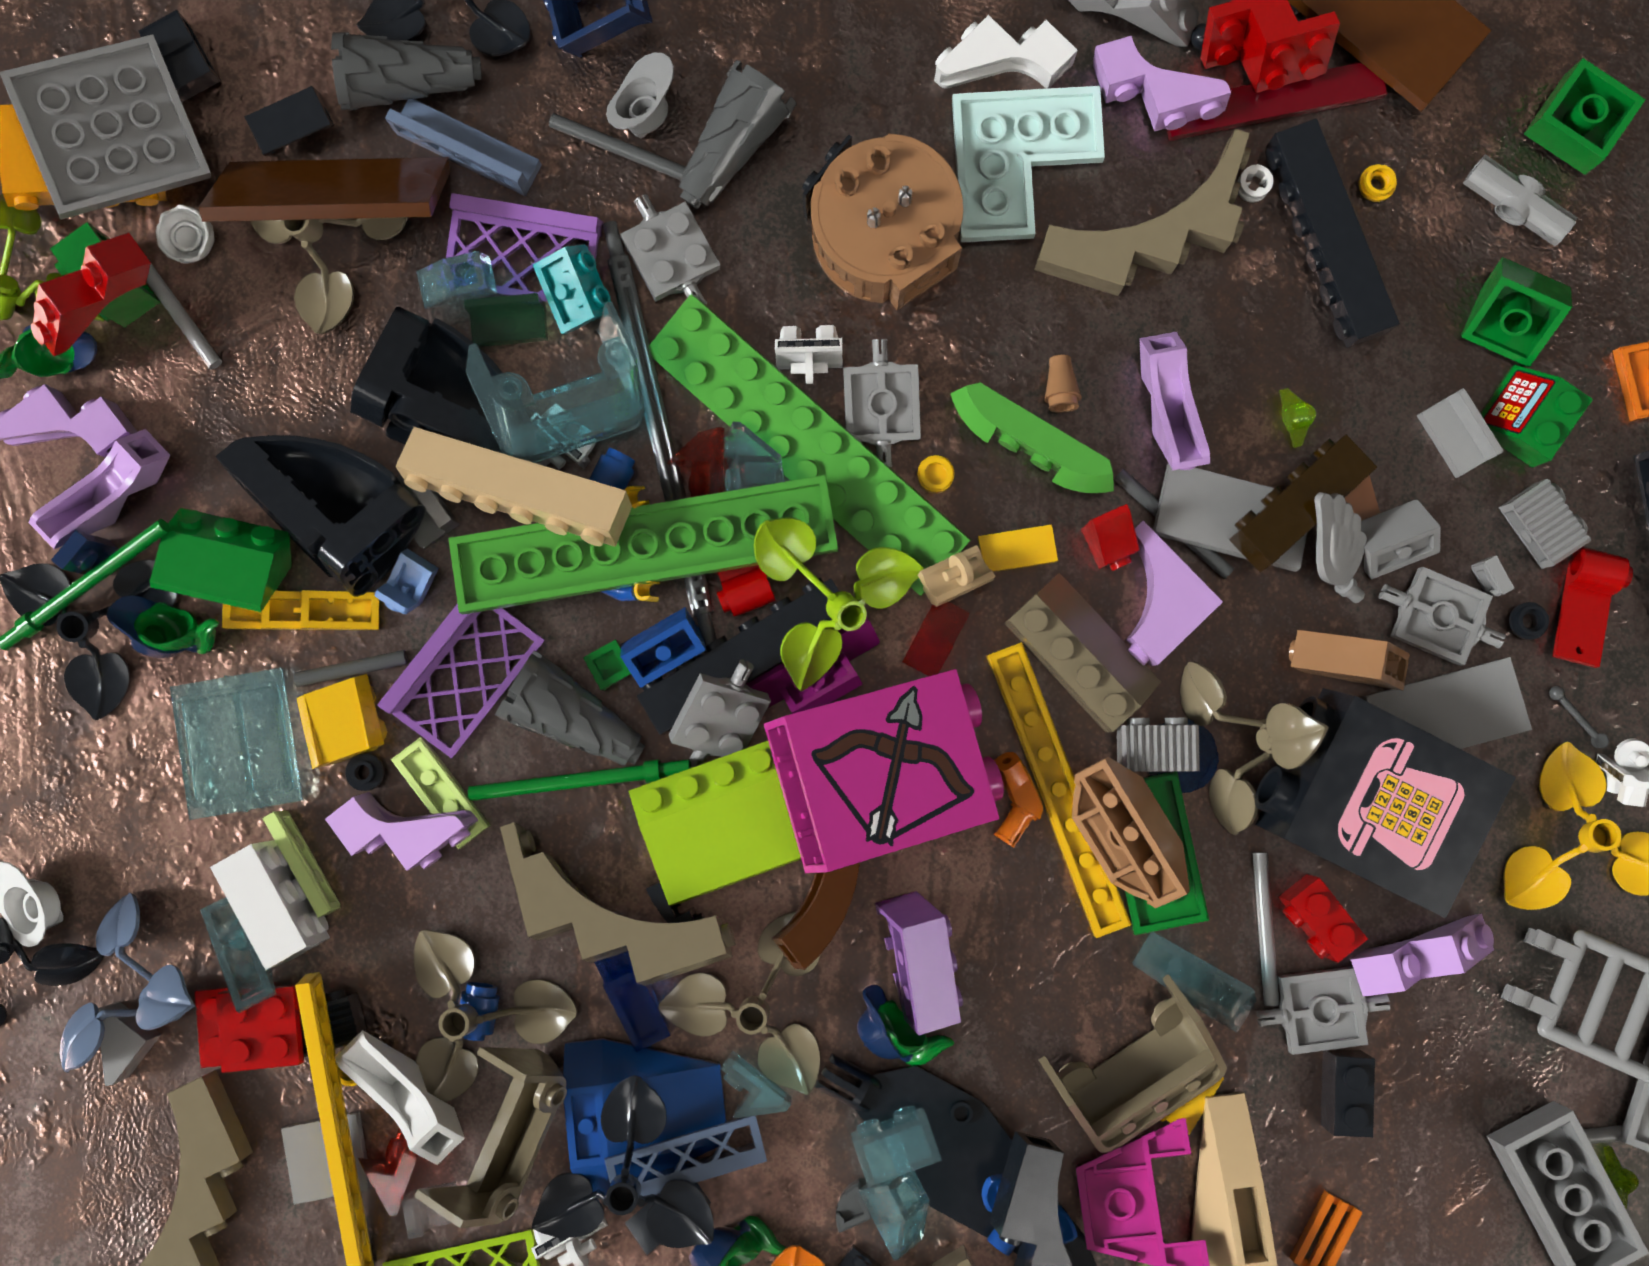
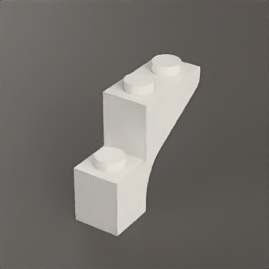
M988 15L980 24L976 21L973 22L961 36L962 41L954 49L948 47L940 54L935 62L937 66L934 81L940 87L948 89L1005 72H1018L1032 77L1046 89H1049L1073 65L1078 50L1047 20L1037 29L1034 26L1030 27L1017 43Z
M363 1030L335 1056L338 1067L395 1120L405 1136L410 1151L438 1165L465 1139L454 1107L427 1092L416 1061Z

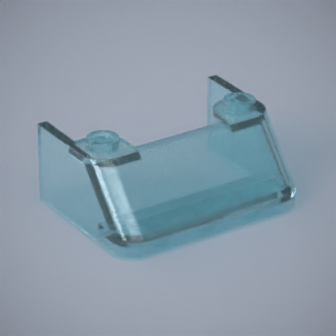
M612 301L605 303L597 331L603 342L597 355V361L602 372L539 393L532 394L527 381L516 373L505 372L491 377L477 344L469 345L466 374L503 454L537 463L634 430L641 424L645 413V405L636 352Z

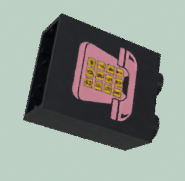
M1323 688L1318 698L1310 696L1299 707L1315 720L1329 727L1316 752L1302 766L1294 769L1275 766L1266 773L1258 786L1255 796V806L1262 810L1255 825L1446 918L1516 777L1355 695Z

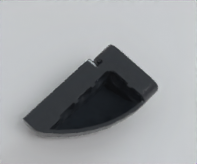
M397 306L355 383L351 395L350 413L380 427H383L388 419L391 420L386 429V436L403 444H406L413 427H417L534 463L538 453V441L531 421L520 397L494 361L474 342L440 319L435 318L430 323L429 320Z

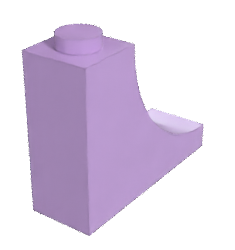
M1143 520L1134 528L1139 546L1138 553L1143 561L1147 577V598L1138 624L1125 640L1131 646L1128 649L1131 655L1141 665L1144 666L1148 663L1152 667L1160 664L1223 601Z

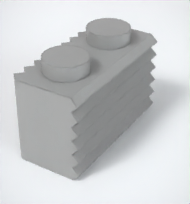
M1549 479L1534 483L1499 507L1541 569L1555 566L1591 541V537L1587 535L1588 527L1585 521L1579 515L1573 514L1569 510V506L1565 504L1566 496L1564 491L1557 484L1551 483Z
M1128 718L1127 725H1121L1116 729L1117 762L1131 771H1200L1199 725H1188V718H1165V725H1150V718Z

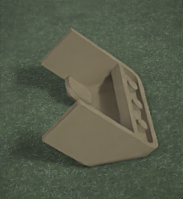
M1169 974L1162 979L1172 998L1165 999L1155 1006L1151 1016V1023L1155 1029L1093 1070L1085 1062H1069L1056 1073L1045 1056L1039 1059V1062L1066 1105L1099 1152L1106 1153L1119 1148L1216 1084L1226 1073L1227 1066L1202 1018Z
M479 1047L478 1056L513 1076V1080L467 1185L417 1189L414 1196L459 1228L499 1224L510 1219L518 1208V1199L556 1111L565 1100L567 1094L565 1077L553 1058L539 1049Z

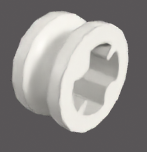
M1258 164L1247 167L1237 180V182L1241 183L1238 194L1244 201L1251 203L1264 199L1274 182L1270 170ZM1254 176L1261 180L1259 185H1263V187H1258L1256 191L1249 188L1251 182H1246V180L1251 181Z

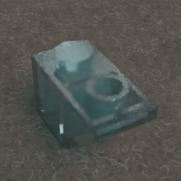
M480 251L441 259L416 271L425 309L498 293L490 256Z
M733 421L727 436H723L721 439L722 458H727L728 466L725 473L726 490L732 491L785 482L781 455L744 424Z
M912 1165L884 1170L858 1190L893 1260H899L923 1239L930 1200Z

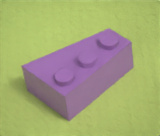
M917 891L876 902L877 914H882L886 918L891 935L884 938L887 950L894 949L897 972L893 973L904 1020L918 1035L961 1023L959 1007L963 1006V999L958 986L955 984L954 972H957L958 966L955 955L950 950L948 937L952 936V927L947 915L942 914Z

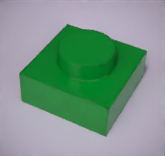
M616 639L583 657L601 691L632 675L620 657L621 645Z

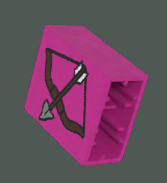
M957 669L786 715L763 724L805 873L830 872L1000 819L995 801L1001 800L1003 797L1004 786L998 766L991 757L981 756L974 728L979 727L982 722L981 704L974 688L968 683H960Z

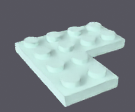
M1100 86L953 94L952 108L956 175L963 198L960 241L979 242L1034 239L1036 232L1031 167L1103 163L1104 161Z

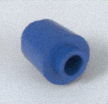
M608 448L605 455L601 454L589 480L625 490L635 472L632 468L636 461L615 449Z
M468 982L466 991L461 992L460 1004L471 1005L476 1009L478 1015L495 1012L498 1010L500 998L496 995L497 986L482 982ZM496 1019L478 1024L472 1033L462 1038L472 1041H484L485 1035L494 1033Z

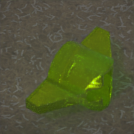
M1288 388L1281 389L1279 394L1283 406V422L1290 433L1293 448L1303 445L1309 426L1316 418V411L1313 406L1301 400Z
M1605 1146L1603 1148L1607 1165L1604 1166V1169L1625 1209H1627L1628 1195L1637 1189L1639 1180L1633 1172L1621 1166L1613 1148Z

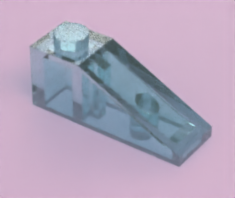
M225 897L200 909L236 1011L240 1013L276 995L271 968L265 970L227 898Z
M1154 932L1149 934L1132 962L1135 967L1165 987L1166 985L1162 978L1169 974L1192 1006L1237 1033L1257 1001L1253 988Z

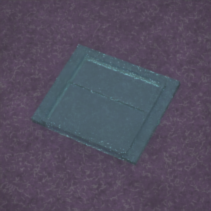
M283 668L224 676L223 678L170 687L189 820L240 811L248 812L252 809L303 801Z

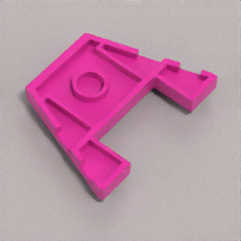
M1180 1118L1165 1127L1146 1134L1142 1138L1076 1168L1087 1250L1153 1266H1210L1206 1240L1165 1244L1163 1241L1151 1160L1191 1155L1186 1118Z

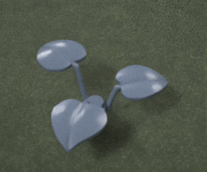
M130 892L114 904L104 916L96 934V947L99 954L103 956H110L115 952L116 957L148 980L149 983L140 993L138 1009H105L98 1013L96 1004L87 1003L72 1015L65 1026L60 1043V1060L64 1072L69 1073L72 1069L80 1068L93 1058L104 1038L105 1026L103 1020L108 1017H136L137 1025L141 1029L154 1030L172 1021H177L183 1014L195 1007L187 992L183 974L178 967L166 965L153 975L125 953L124 947L134 941L140 924L138 901L136 896Z

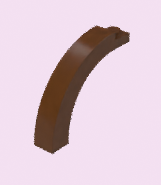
M860 862L830 872L815 873L806 898L787 925L772 937V940L794 969L806 970L832 941L850 907L857 884Z

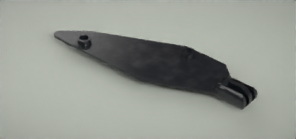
M832 1053L829 1061L859 1078L858 1081L828 1066L824 1067L821 1074L834 1084L851 1092V1095L822 1080H817L814 1087L855 1109L930 1207L988 1238L994 1227L989 1222L991 1212L986 1209L982 1200V1188L989 1176L1003 1173L1012 1140L986 1105L979 1099L916 1065L872 1075ZM1058 1201V1205L1065 1211V1209ZM1073 1221L1078 1237L1071 1242L1064 1243L1072 1266H1097L1091 1250H1087L1084 1234ZM1016 1246L1012 1252L1018 1254L1020 1246Z

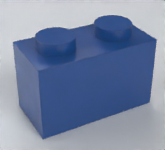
M684 607L622 643L620 657L641 688L706 650V646L698 626L687 608Z

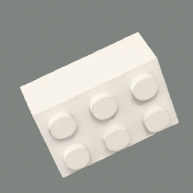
M275 840L250 844L210 867L265 970L291 961L330 938L326 931L329 929L325 916L317 917Z

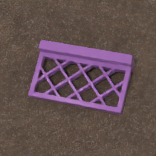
M451 193L449 208L452 209V217L442 281L444 285L548 302L543 289L539 292L530 291L522 280L534 271V263L569 245L575 239L589 241V252H591L596 261L599 237H602V225L604 224L598 217ZM461 220L475 222L483 235L468 246L459 236ZM483 224L494 226L487 231ZM503 227L513 230L519 241L502 252L492 236ZM519 230L530 231V233L523 237ZM539 233L548 234L555 244V247L541 258H538L528 244ZM555 236L566 237V239L559 243ZM488 240L499 256L482 268L471 251ZM458 244L463 249L459 253H457ZM524 246L535 262L518 274L507 257ZM467 255L478 271L467 280L453 278L455 263ZM503 261L514 278L503 286L494 285L486 273ZM483 277L487 284L475 281ZM519 283L523 290L511 287Z
M457 603L377 706L388 714H393L452 759L519 674L533 650L537 651L545 641L504 608L493 610L499 615L501 630L479 633L477 617L481 612L462 615L459 613ZM504 619L508 621L511 625H513L516 629L506 630ZM473 623L474 634L463 635ZM522 632L534 641L525 654L509 656L506 634ZM502 635L504 656L482 659L480 637ZM475 638L477 660L456 662L455 644L461 639ZM449 653L451 663L440 664ZM520 659L511 671L510 660ZM505 661L507 677L499 684L486 685L483 663ZM478 664L481 686L459 688L456 667ZM451 668L454 689L432 692L431 675L436 669ZM426 682L427 693L417 694ZM497 688V690L488 700L487 690ZM482 690V709L478 713L463 714L460 693ZM455 694L457 715L436 718L433 696ZM428 697L431 719L414 720L403 710L412 699ZM474 718L467 728L464 729L463 719ZM458 720L460 737L451 747L438 737L437 723ZM431 724L432 732H430L422 725Z

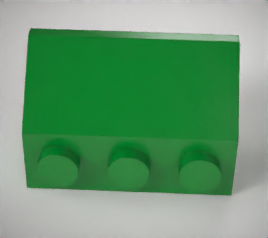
M180 508L168 523L170 531L161 537L150 578V587L262 612L292 567L290 535L287 531L274 529L269 526L256 525L233 518Z

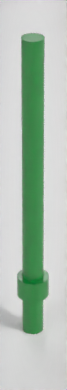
M163 519L157 520L34 612H26L14 622V627L0 636V648L9 650L22 639L31 638L44 628L45 622L170 531L169 524Z
M660 759L644 761L643 765L474 785L468 787V798L470 801L641 780L651 783L690 769L692 765L690 759L661 763Z

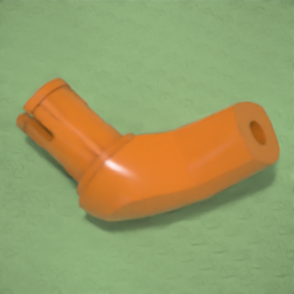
M1006 752L997 757L994 762L999 768L1003 786L1008 793L1010 801H1012L1010 804L1012 809L994 835L1015 848L1032 820L1035 822L1037 819L1040 820L1044 808L1039 792L1019 756L1014 752Z

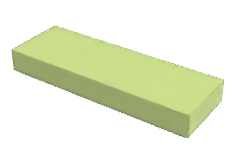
M418 738L391 759L431 814L469 810L476 816L478 821L468 828L471 835L456 845L457 849L464 847L491 826L473 801L469 800L467 793L425 738Z
M275 811L262 818L317 917L329 915L341 908L339 900L289 811Z

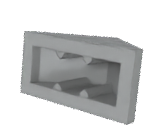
M117 1002L98 1008V1013L101 1010L105 1009L129 1008H127L121 1002ZM108 1017L104 1019L105 1032L101 1043V1055L105 1086L114 1085L129 1078L162 1034L155 1029H141L137 1025L136 1017Z

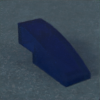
M628 951L594 962L603 979V987L636 1052L671 1036L665 1016L658 1008L659 1001L652 985L644 986L636 982Z

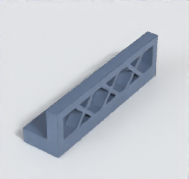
M408 99L401 113L389 109L385 117L397 135L442 157H448L450 161L525 197L542 166L539 159L415 99Z
M755 1114L634 1149L632 1162L643 1168L637 1178L641 1184L642 1196L661 1194L663 1186L673 1179L686 1180L694 1184L767 1161ZM749 1125L753 1143L737 1148L727 1145L735 1129ZM726 1132L721 1141L713 1137L714 1135ZM707 1138L719 1145L714 1155L697 1160L689 1156L698 1140ZM688 1144L684 1152L676 1148L677 1146ZM669 1149L681 1156L679 1162L674 1167L661 1171L651 1167L656 1156L661 1151ZM626 1152L604 1158L610 1183L617 1176L614 1165L624 1163ZM647 1155H651L647 1163H644L643 1161L637 1159Z

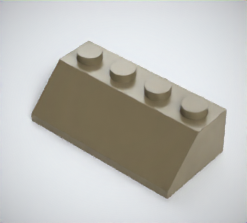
M1060 573L1052 578L1004 623L1106 733L1114 732L1143 705L1161 683L1146 665H1141L1128 651L1129 646Z

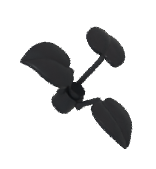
M373 0L363 18L356 25L365 35L387 36L389 40L412 41L421 34L426 26V20L419 11L425 6V0ZM464 0L472 12L479 17L470 26L469 35L472 44L481 53L489 56H501L521 49L529 42L531 36L529 22L524 12L515 3L509 0H492L487 4L484 12H482L473 0Z
M141 560L130 563L123 567L113 580L114 591L121 598L124 596H139L157 603L164 602L173 608L177 601L178 593L150 587V578L155 560ZM45 563L32 564L0 575V583L5 596L20 616L29 611L34 612L71 585L69 578L63 570L57 566ZM67 606L62 610V614L60 611L45 622L44 626H50L57 622V632L63 640L78 642L80 648H86L91 652L92 655L82 654L70 661L65 669L64 682L73 700L83 707L94 720H99L111 713L125 697L130 684V670L121 655L113 652L100 655L99 649L89 642V639L98 632V619L107 615V610L110 606L93 613L88 610L70 612V606Z
M0 918V964L7 962L15 951L25 969L35 971L34 980L39 984L63 986L75 983L92 973L104 957L99 954L97 948L73 943H58L38 950L33 955L32 961H30L22 948V944L13 939V934L6 920ZM0 1004L1 1026L7 1017V1011L2 1004Z
M632 1075L617 1084L606 1099L601 1113V1126L605 1137L609 1141L616 1143L627 1141L621 1174L611 1181L607 1193L601 1190L593 1192L590 1180L583 1175L572 1174V1172L557 1175L547 1184L542 1193L532 1222L534 1230L560 1238H575L588 1235L597 1229L604 1219L605 1212L602 1204L597 1200L599 1198L603 1201V1205L607 1206L616 1215H627L637 1205L643 1207L645 1203H655L647 1212L646 1225L651 1237L663 1246L684 1248L712 1243L714 1238L712 1210L705 1195L696 1185L686 1180L673 1179L663 1186L660 1197L655 1194L642 1196L639 1180L630 1174L634 1141L641 1144L653 1142L663 1132L667 1120V1112L663 1100L640 1076Z

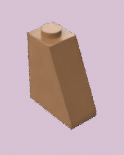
M1297 630L1296 639H1293L1290 644L1289 659L1291 667L1303 673L1394 690H1404L1410 654L1388 641Z

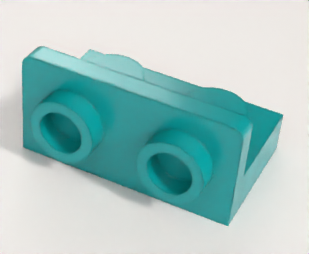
M585 244L565 246L533 264L561 334L570 333L598 318L614 314L610 294L601 281L596 269L595 258Z

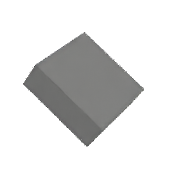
M1497 555L1482 559L1471 565V569L1485 593L1496 597L1515 589Z

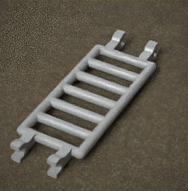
M1528 928L1523 942L1559 956L1564 961L1548 1001L1509 984L1505 985L1500 998L1541 1015L1537 1031L1542 1037L1649 1084V1067L1630 1059L1649 1010V958L1583 929L1576 931L1571 943H1568L1542 930ZM1589 948L1608 956L1576 1035L1557 1027L1556 1024L1586 949ZM1626 964L1644 972V976L1615 1049L1612 1051L1594 1043L1593 1040L1622 967Z

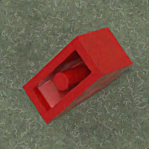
M1128 504L1091 519L1081 528L1099 569L1108 565L1111 571L1122 568L1132 563L1130 556L1139 551Z

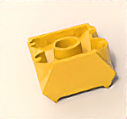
M367 674L332 684L296 698L312 769L336 764L351 759L358 754L374 751L384 745L387 728L385 722L377 716L374 703L376 695L369 683Z

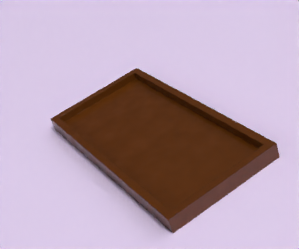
M1288 0L1294 8L1308 19L1335 11L1340 21L1335 41L1420 112L1424 110L1492 31L1455 0Z
M449 158L229 162L198 208L202 222L431 217L450 173Z

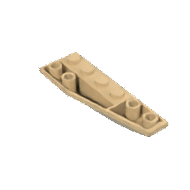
M1244 1092L1205 1096L1190 1241L1206 1240L1210 1266H1277L1264 1183Z

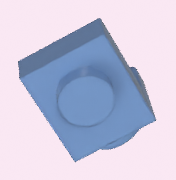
M406 549L400 553L387 583L377 588L374 596L383 601L389 609L407 614L423 603L439 568L411 550Z

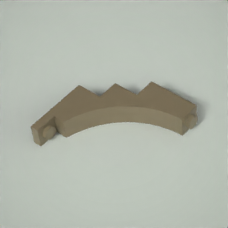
M515 822L500 827L529 938L539 941L574 929L581 958L590 963L628 951L636 982L644 986L733 957L730 947L736 945L732 928L729 923L723 924V920L716 915L696 921L654 923L615 914L595 903L581 892L563 873L552 856L544 852L532 855L536 847L529 830H525L524 827Z

